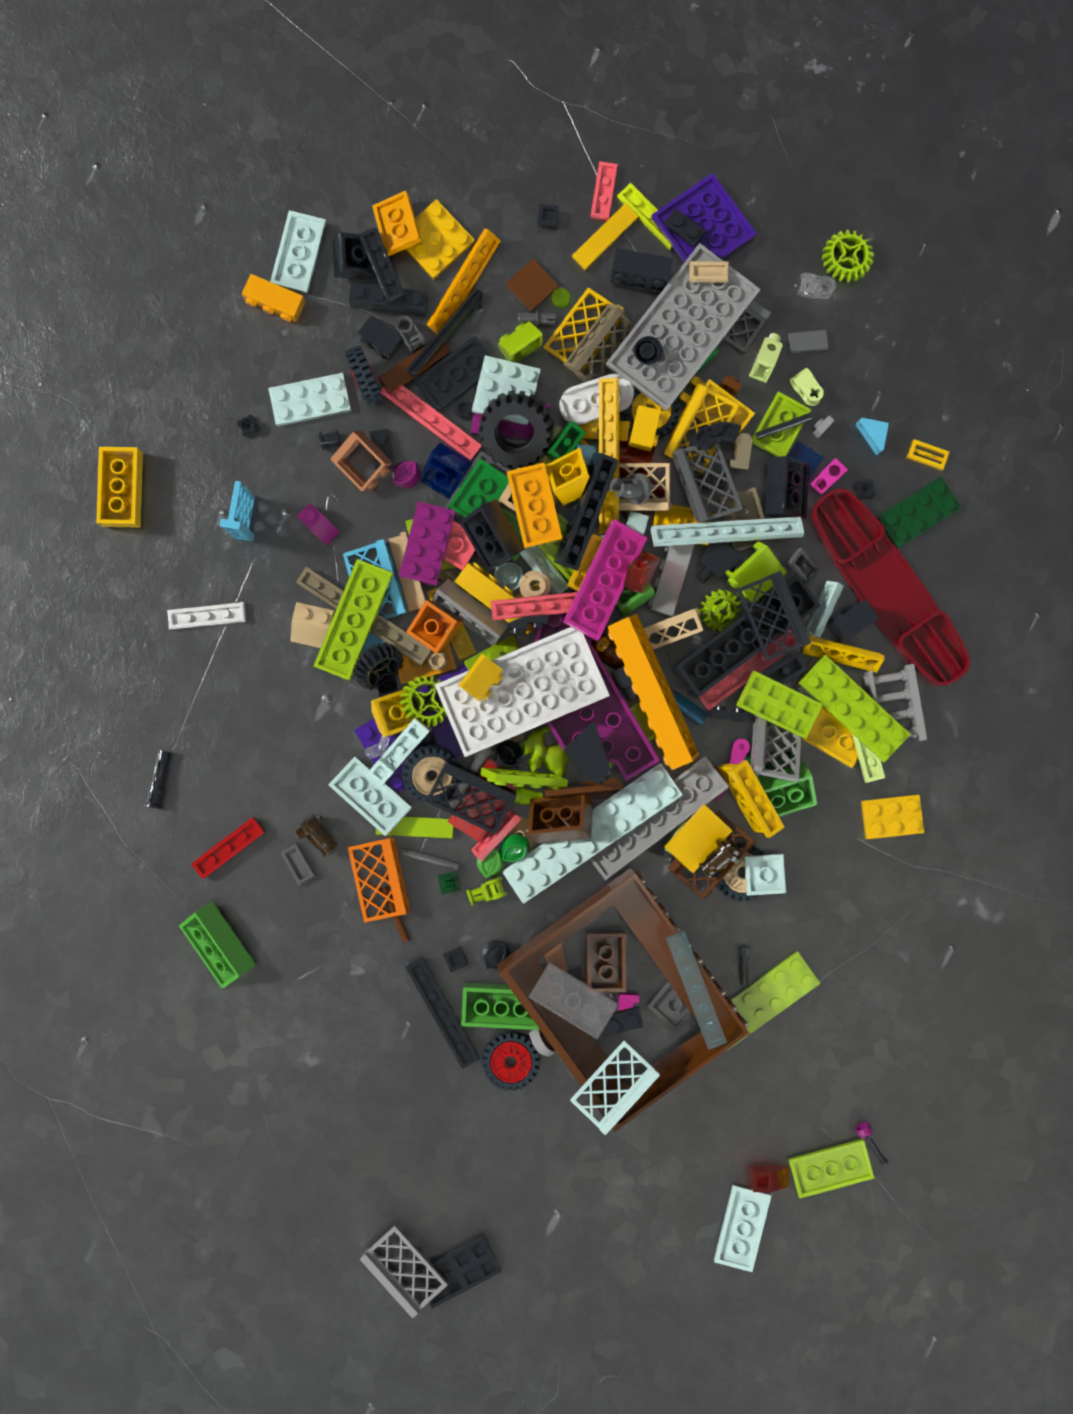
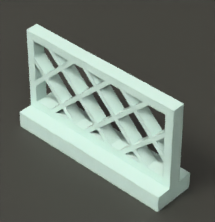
M624 1040L574 1094L570 1101L606 1135L660 1076V1073ZM624 1047L631 1052V1060L619 1061V1052ZM617 1055V1061H612L613 1058ZM631 1063L632 1075H620L619 1064ZM633 1063H642L647 1067V1070L643 1074L634 1075ZM608 1064H617V1075L605 1076V1067ZM618 1078V1090H606V1079ZM620 1078H632V1086L629 1089H620ZM603 1079L604 1090H592L593 1080ZM588 1086L590 1087L589 1091H584ZM593 1093H604L603 1105H592ZM606 1093H618L617 1103L607 1104ZM581 1094H590V1105H581L576 1099ZM593 1108H605V1116L600 1121L593 1116Z

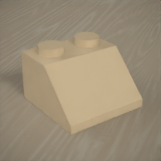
M296 602L292 618L291 642L321 648L335 611Z

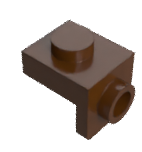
M725 376L719 386L735 397L742 385L737 378Z

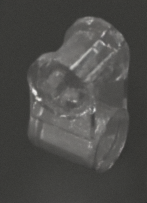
M802 273L800 274L801 285L797 294L802 297L828 299L835 290L836 282L831 277ZM827 285L831 290L824 291L822 286Z

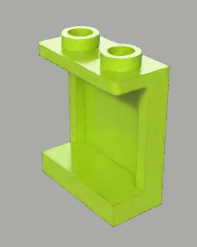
M758 541L753 546L756 552L733 573L729 570L725 573L729 577L727 580L733 588L738 589L778 571H781L783 576L787 572L769 547ZM771 580L763 582L760 590L767 592L773 586ZM750 588L742 591L744 598L751 602L757 592ZM759 592L756 601L763 595Z

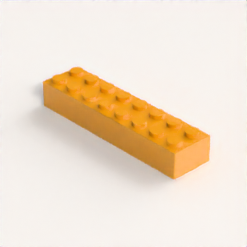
M634 614L608 626V636L616 644L617 656L623 660L625 674L633 682L632 689L641 700L640 707L649 718L648 725L657 736L655 738L656 743L665 754L663 757L666 765L670 766L671 770L693 762L700 755L638 615Z

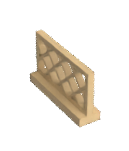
M619 463V468L624 467L629 472L626 478L634 475V472L639 467H643L648 472L646 476L649 477L651 475L658 482L651 490L650 495L654 498H649L644 504L637 505L632 504L627 498L619 497V510H671L670 463ZM658 467H666V475L660 481L653 472ZM659 485L666 490L665 498H658L653 493Z

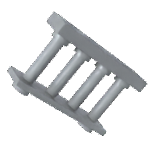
M914 664L902 666V670L898 673L874 677L872 671L865 672L863 683L864 687H867L868 695L877 703L899 699L908 700L909 708L907 710L888 714L895 720L902 718L911 719L912 727L906 729L911 734L909 737L912 736L915 741L927 740ZM897 680L905 682L906 689L904 691L876 695L875 684Z

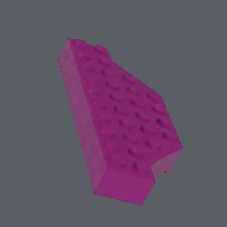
M567 613L543 615L548 616V626H543V629L536 628L537 633L534 642L570 628L571 626L563 622ZM583 634L609 693V697L547 722L564 750L591 723H594L597 727L607 761L616 764L626 781L660 760L589 639Z

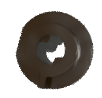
M312 815L295 832L300 839L306 836L325 857L336 848L337 843H334L331 836L320 824L324 818L321 815L317 817Z
M727 837L724 839L718 838L715 841L717 847L706 857L703 863H699V866L704 868L702 871L711 879L715 873L721 871L731 860L734 863H738L741 860L739 856L741 851Z

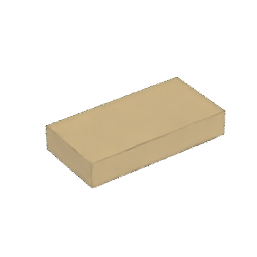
M690 261L689 282L728 283L729 262Z

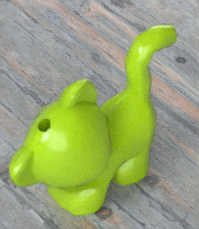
M549 725L533 730L526 740L519 744L524 756L528 754L532 756L527 762L532 772L538 770L543 763L546 770L564 777L568 762L567 753L561 748L559 743L548 747L544 743V734L551 731Z

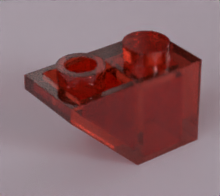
M788 1166L749 1167L750 1188L753 1192H775L789 1187Z

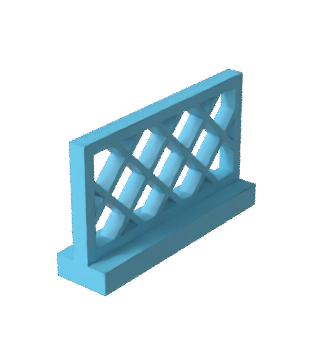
M235 481L228 520L221 519L220 527L235 539L253 542L255 534L249 530L255 496L240 481Z
M382 539L374 544L343 553L349 577L354 567L351 565L349 557L353 555L362 557L361 561L367 560L373 563L374 566L377 565L393 573L388 593L378 611L379 615H384L383 617L388 620L410 613L387 540ZM376 548L378 555L375 561H372L366 556L369 550ZM387 602L393 605L395 613L388 615L382 612Z

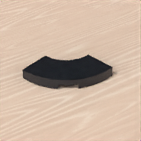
M718 422V424L705 426L693 436L690 444L706 452L717 443L733 444L741 429V425L731 422Z

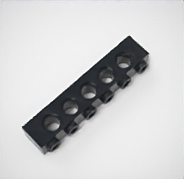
M593 453L588 467L590 477L581 497L576 499L554 563L578 571L619 460L603 453Z

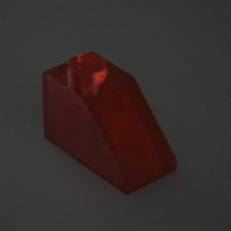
M642 551L628 565L624 587L630 588L633 592L642 593L649 585L660 557Z

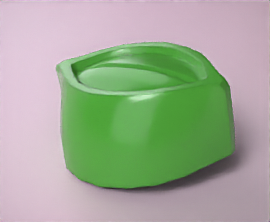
M494 848L482 862L477 858V868L485 878L498 876L505 868V861H502V853L498 848Z

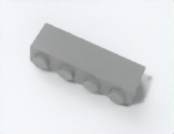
M694 544L665 546L664 552H667L665 559H661L659 570H662L660 578L656 577L653 588H656L655 596L649 599L648 606L651 607L650 612L669 618L673 617Z

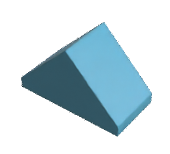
M861 418L855 425L874 453L878 455L884 450L889 423Z

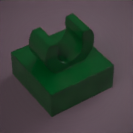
M457 871L438 875L442 895L461 890Z

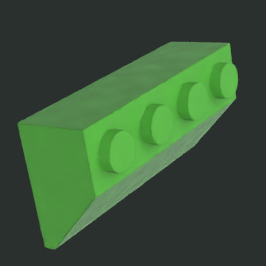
M213 902L193 913L179 925L222 989L256 965L252 956L247 953L241 940L236 937L231 926L220 914V910Z
M464 982L461 1026L539 1030L536 1023L508 985Z

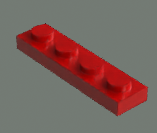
M252 817L191 863L199 876L204 879L263 835L265 831L257 820Z

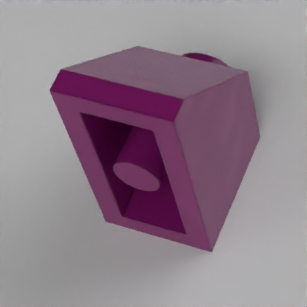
M311 503L297 515L300 521L326 546L340 533Z

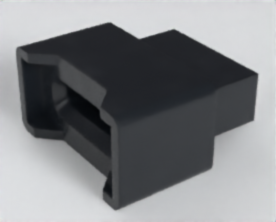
M624 667L611 672L617 689H623L627 701L639 697L634 693L632 689L633 682L625 674Z

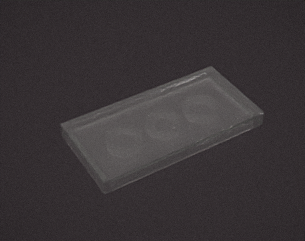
M551 962L548 963L528 996L596 1039L599 1038L618 1006V1003Z

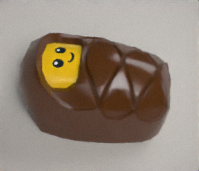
M602 633L597 641L593 639L591 644L603 664L614 670L625 666L623 660L617 656L615 642L611 641L608 634Z

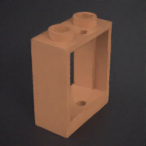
M361 430L354 431L330 459L362 492L373 490L378 485L377 480L380 477H384L390 471L389 467L393 463ZM360 443L381 463V466L368 481L346 460Z

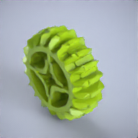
M849 229L845 231V234L839 231L837 236L835 234L832 235L831 240H828L826 247L823 248L825 254H823L822 259L826 260L823 267H829L827 273L833 272V278L840 276L839 281L846 278L847 283L850 282L851 278L857 281L858 277H864L865 272L870 270L869 266L873 264L871 258H873L874 253L870 252L873 245H867L869 239L863 240L864 235L860 234V236H857V231L850 234ZM835 247L838 250L837 253L839 254V259L837 261L834 258ZM859 251H860L861 256H862V263H861V265L859 264V262H858L859 259L857 258V253H858ZM845 254H846V256H847V254H849V255L852 254L851 258H850V256H849V258H847V257L844 258Z
M423 675L421 679L417 676L414 678V681L410 680L408 682L409 686L403 687L406 693H401L400 697L405 700H401L400 705H405L401 711L408 712L405 716L406 719L412 717V722L416 718L422 724L424 723L427 728L430 727V724L436 726L438 722L444 721L443 717H447V713L435 687L436 684L441 682L440 679L434 682V676H431L428 680L426 675ZM419 687L430 688L427 693L415 691ZM435 693L439 697L440 706H438L439 703H437L434 699ZM412 697H414L413 700H415L418 704L416 710L414 709L412 704ZM428 697V704L423 707L424 699ZM425 709L437 712L433 716L421 715Z

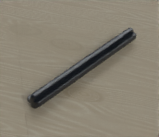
M474 289L409 365L407 373L410 376L415 377L479 302L483 295L480 290Z

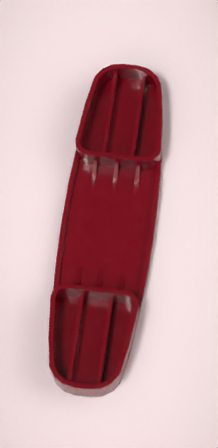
M835 489L827 493L813 506L810 513L811 522L823 546L849 588L860 602L866 599L879 617V619L874 621L875 624L908 664H914L915 671L928 684L946 686L957 681L968 671L970 656L948 615L940 611L911 566L886 536L883 525L851 491Z

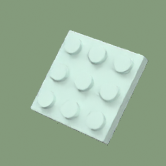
M485 355L472 413L483 415L489 402L493 398L497 399V396L501 393L507 395L508 391L514 390L515 394H519V391H526L525 395L530 396L531 393L535 395L541 369ZM508 415L501 419L526 426L529 421L520 415Z

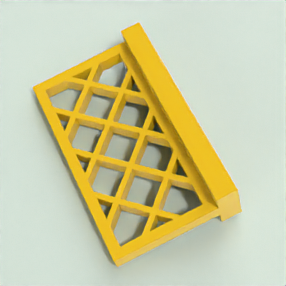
M587 288L544 345V350L565 363L567 361L566 352L575 350L578 346L577 338L585 336L589 331L588 323L595 322L600 316L599 308L613 303ZM589 295L596 299V304L585 306V300ZM597 308L598 317L587 319L586 310ZM584 311L585 319L574 321L575 313ZM620 318L615 322V329L622 321ZM586 323L587 332L576 333L575 325ZM573 326L574 334L563 336L562 330L565 327ZM607 333L604 337V344L611 336V333ZM575 338L576 347L565 348L564 340ZM562 341L563 349L553 350L550 346L553 342ZM599 348L594 350L593 359L599 352ZM588 364L583 365V367L580 369L581 373L585 371V369L588 367Z
M697 383L662 453L673 458L674 451L679 447L686 445V448H688V444H690V441L687 442L686 438L688 430L695 428L697 433V427L706 424L710 426V423L718 420L724 422V418H727L725 422H731L739 405ZM707 393L714 396L716 404L705 407L704 398ZM728 403L733 406L730 414L722 416L720 405ZM717 407L720 417L709 420L707 410ZM704 411L707 421L696 424L694 417L697 413ZM714 446L707 451L709 452L708 455L713 456L715 452ZM690 452L688 453L689 456L687 457L688 459L690 458V461L693 462L692 457L698 456L699 454L695 453L691 455ZM703 457L704 463L702 466L706 468L710 460ZM698 468L695 469L696 471L702 474L704 473V471Z
M743 760L739 764H720L717 766L753 832L764 833L767 838H770L784 828L781 819L747 760Z

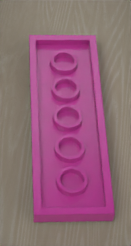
M615 519L611 521L563 621L565 624L596 641L600 639L647 540L645 536Z

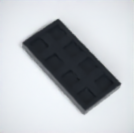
M484 1235L431 1262L448 1282V1285L429 1304L433 1309L501 1273V1268ZM426 1266L416 1270V1273H426ZM416 1277L420 1286L426 1287V1278ZM429 1278V1287L438 1288L441 1285L436 1278Z

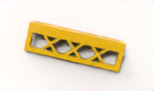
M810 635L808 637L811 643L803 647V654L820 659L826 655L833 662L875 673L878 672L885 656L881 655V653Z

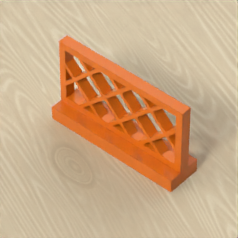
M395 837L348 847L364 923L410 913L411 909ZM381 844L383 850L380 857L371 853L373 847ZM361 849L366 853L362 861L355 858L354 850ZM369 855L378 860L373 869L364 864ZM380 862L387 868L384 877L375 871ZM361 867L370 871L366 880L359 876ZM373 874L382 879L377 888L368 883ZM384 881L391 886L388 896L379 890ZM366 885L374 890L370 899L363 895V889ZM377 893L386 898L381 907L372 901ZM388 900L395 904L396 912L389 913L383 909ZM370 904L379 909L373 917H368L367 908Z

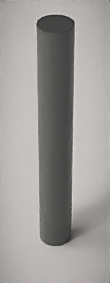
M403 848L402 851L403 856L458 870L459 863L407 848Z

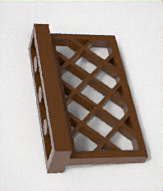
M620 778L608 779L602 785L600 783L595 785L593 781L567 783V787H560L559 789H549L548 786H544L545 797L585 793L591 800L609 799L623 789V783H620Z
M718 810L715 815L725 824L727 823L732 827V835H728L727 838H733L735 845L736 838L744 837L749 841L744 848H739L741 851L739 856L742 858L755 841ZM677 858L670 864L668 869L699 897L705 900L736 863L733 861L729 862L726 865L727 867L721 870V874L712 879L708 876L707 878H697V870L694 872V879H685L681 874L687 868ZM697 881H708V888L703 894L697 889Z

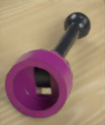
M868 1122L859 1124L855 1128L856 1133L862 1139H868L880 1158L881 1165L886 1166L888 1160L882 1156L871 1138L873 1133L872 1127Z

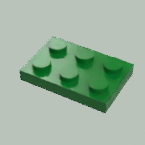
M479 459L448 507L465 518L479 506L495 499L498 501L509 484L508 477L482 459Z

